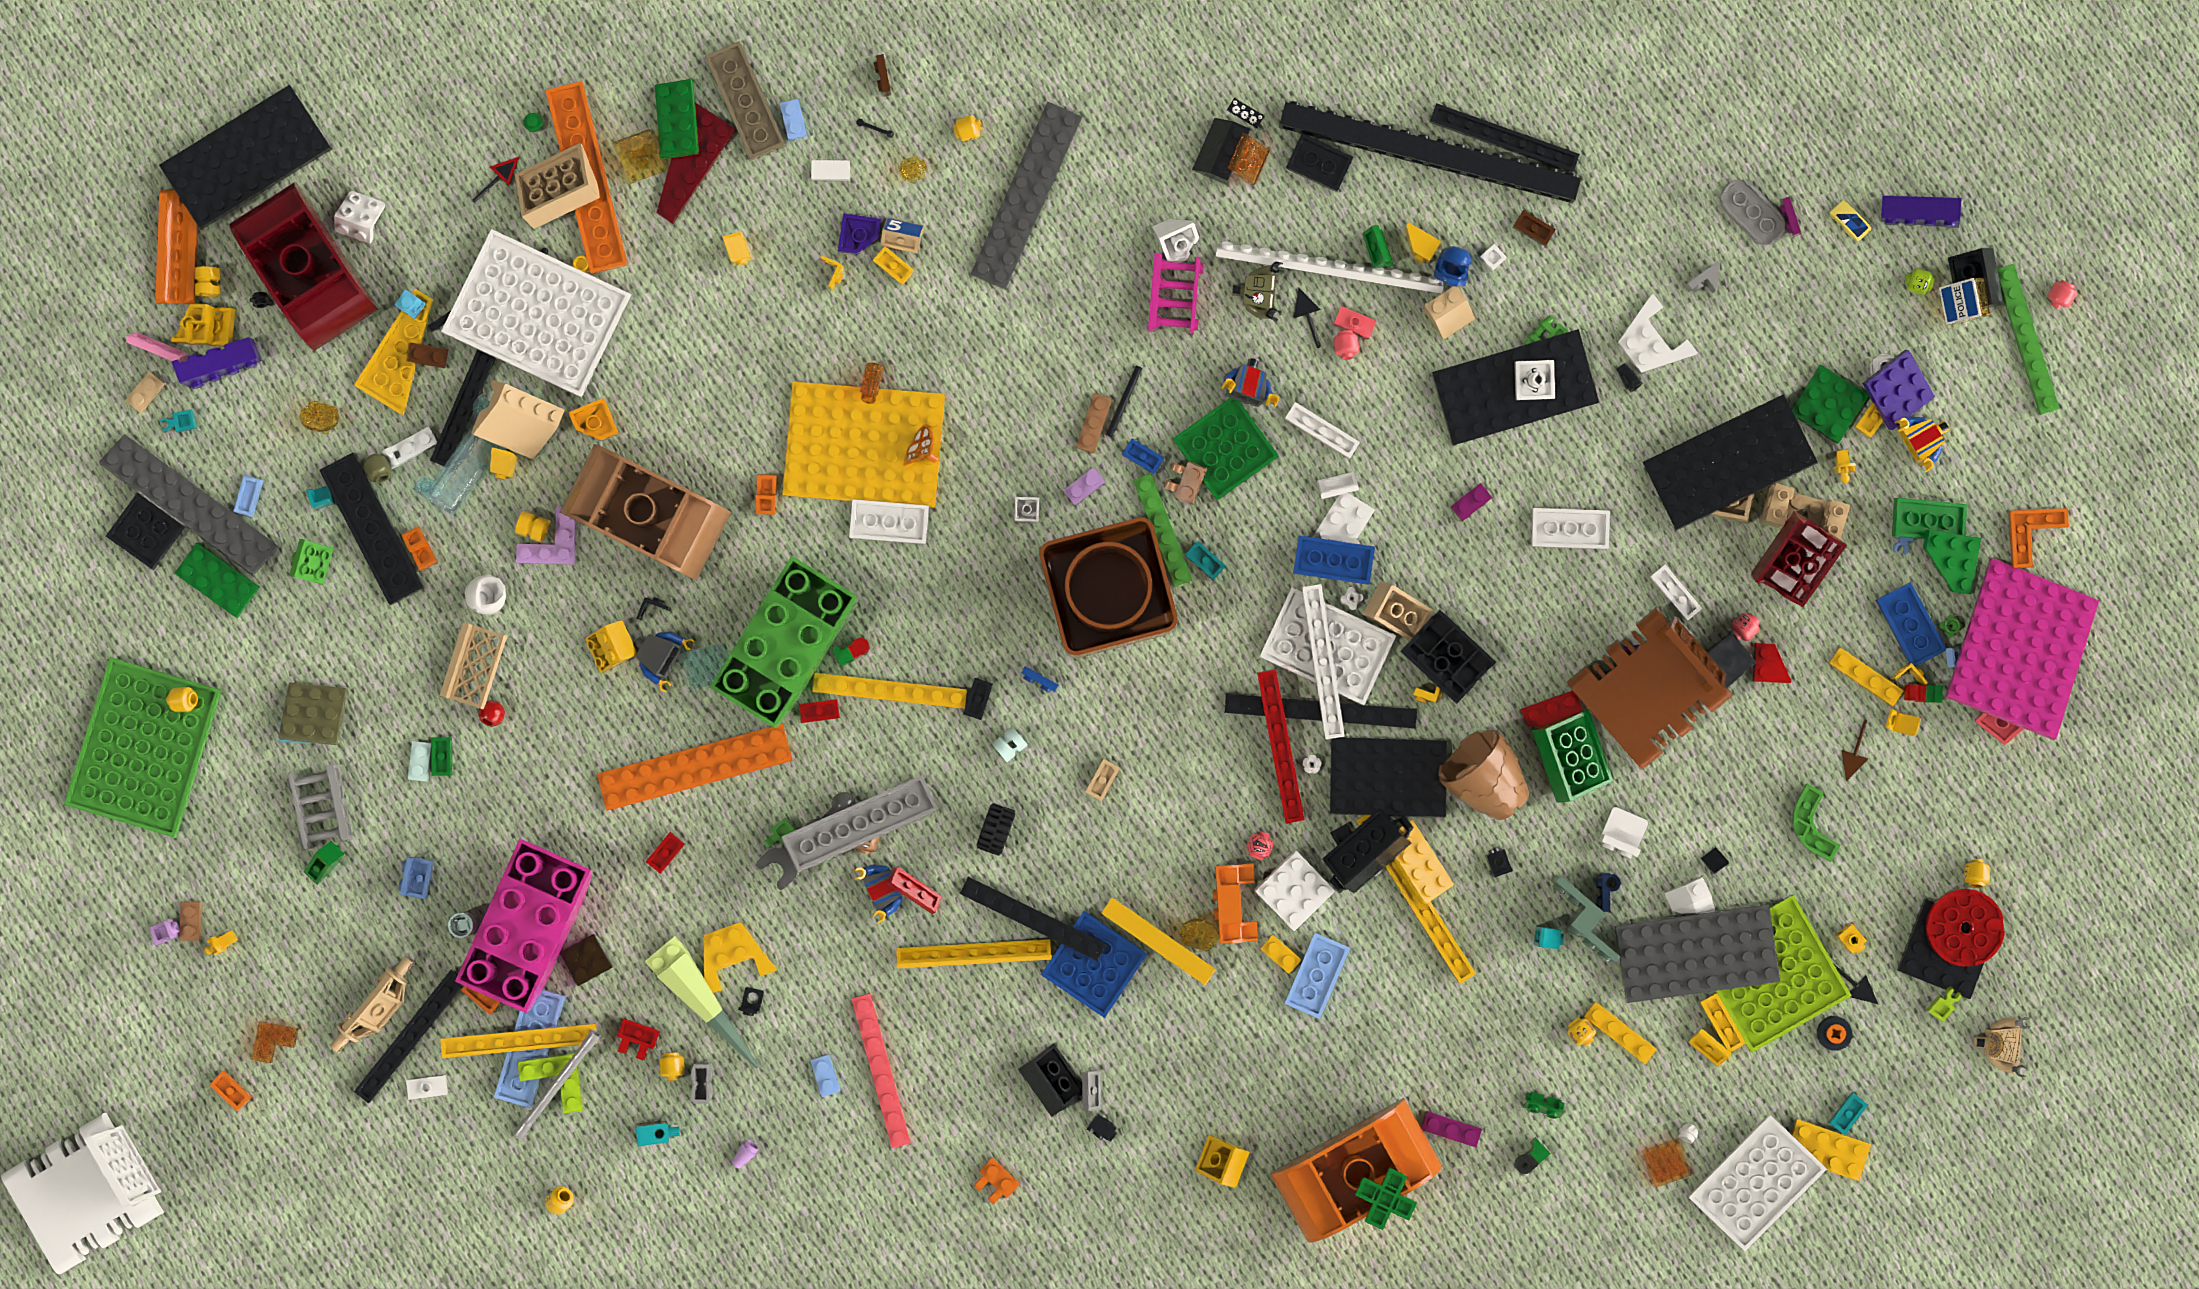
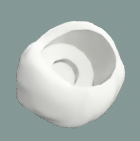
M491 574L480 575L471 580L465 588L466 604L476 613L485 615L496 614L501 610L506 599L505 585L499 578Z

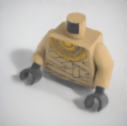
M2023 1017L2020 1020L2018 1018H2003L1992 1024L1990 1029H1985V1037L1976 1036L1974 1038V1048L1984 1049V1056L1988 1057L1989 1062L1999 1070L2012 1074L2016 1072L2017 1076L2026 1077L2020 1074L2021 1068L2028 1069L2026 1066L2019 1065L2022 1029L2031 1027L2023 1024V1020H2030V1018Z

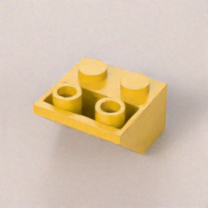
M623 620L606 625L585 638L587 647L600 673L627 662L637 655Z

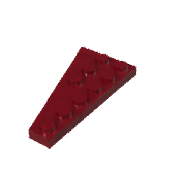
M696 102L699 154L671 158L656 212L672 224H674L736 132L734 127Z

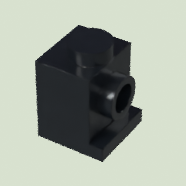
M1499 847L1488 850L1489 854L1485 855L1492 877L1495 878L1513 871L1505 849L1500 850ZM1497 858L1502 859L1501 865L1496 864Z
M1099 1112L1086 1127L1089 1132L1093 1129V1134L1100 1140L1104 1138L1111 1142L1117 1134L1115 1131L1117 1126Z

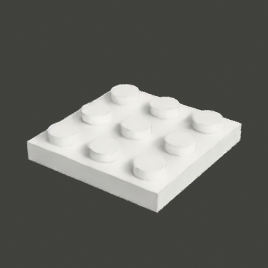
M1296 850L1254 889L1293 931L1335 892Z

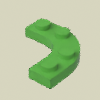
M1805 784L1793 809L1792 823L1795 834L1805 848L1821 858L1832 862L1840 845L1819 833L1813 819L1815 810L1824 792L1809 784Z

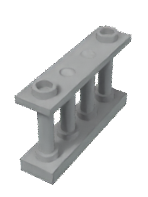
M338 764L326 765L327 770L324 773L297 778V773L288 774L287 786L292 791L301 834L299 835V843L303 846V849H311V842L337 836L341 838V841L353 839ZM323 780L329 781L331 789L327 792L301 797L299 786ZM326 799L333 800L335 808L332 810L305 816L304 804ZM330 818L337 819L338 827L336 829L309 835L307 823Z

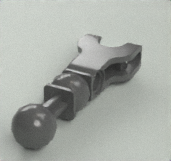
M847 792L836 794L832 799V808L822 818L817 816L816 819L808 821L805 826L855 805L854 797ZM785 847L781 849L772 848L757 861L755 866L758 869H764L771 863L781 865L783 875L777 882V888L783 890L796 878L797 871Z

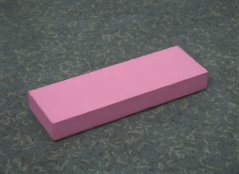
M138 332L128 335L126 339L127 343L171 361L178 359L181 363L186 361L188 357L186 352Z

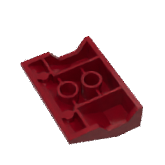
M1793 511L1751 572V575L1756 583H1764L1775 589L1784 598L1804 607L1847 544L1812 520Z

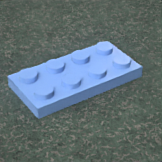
M1314 932L1284 1004L1320 1019L1350 948Z

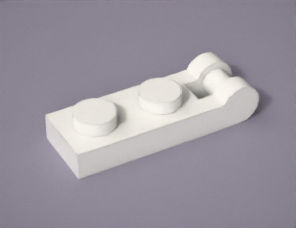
M428 426L394 446L383 450L382 453L388 458L391 468L394 469L436 446L438 441ZM399 451L401 457L396 459L394 453Z

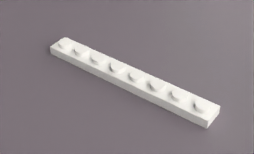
M1322 585L1302 587L1325 740L1345 737Z

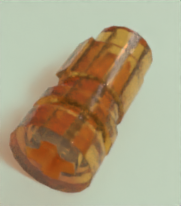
M868 363L864 369V380H862L860 392L862 393L861 400L868 404L875 403L880 382L882 381L884 368L878 363Z

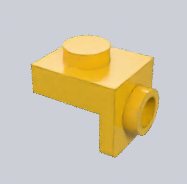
M1437 685L1433 693L1414 688L1412 696L1416 697V701L1424 704L1427 701L1435 703L1436 700H1440L1443 691Z

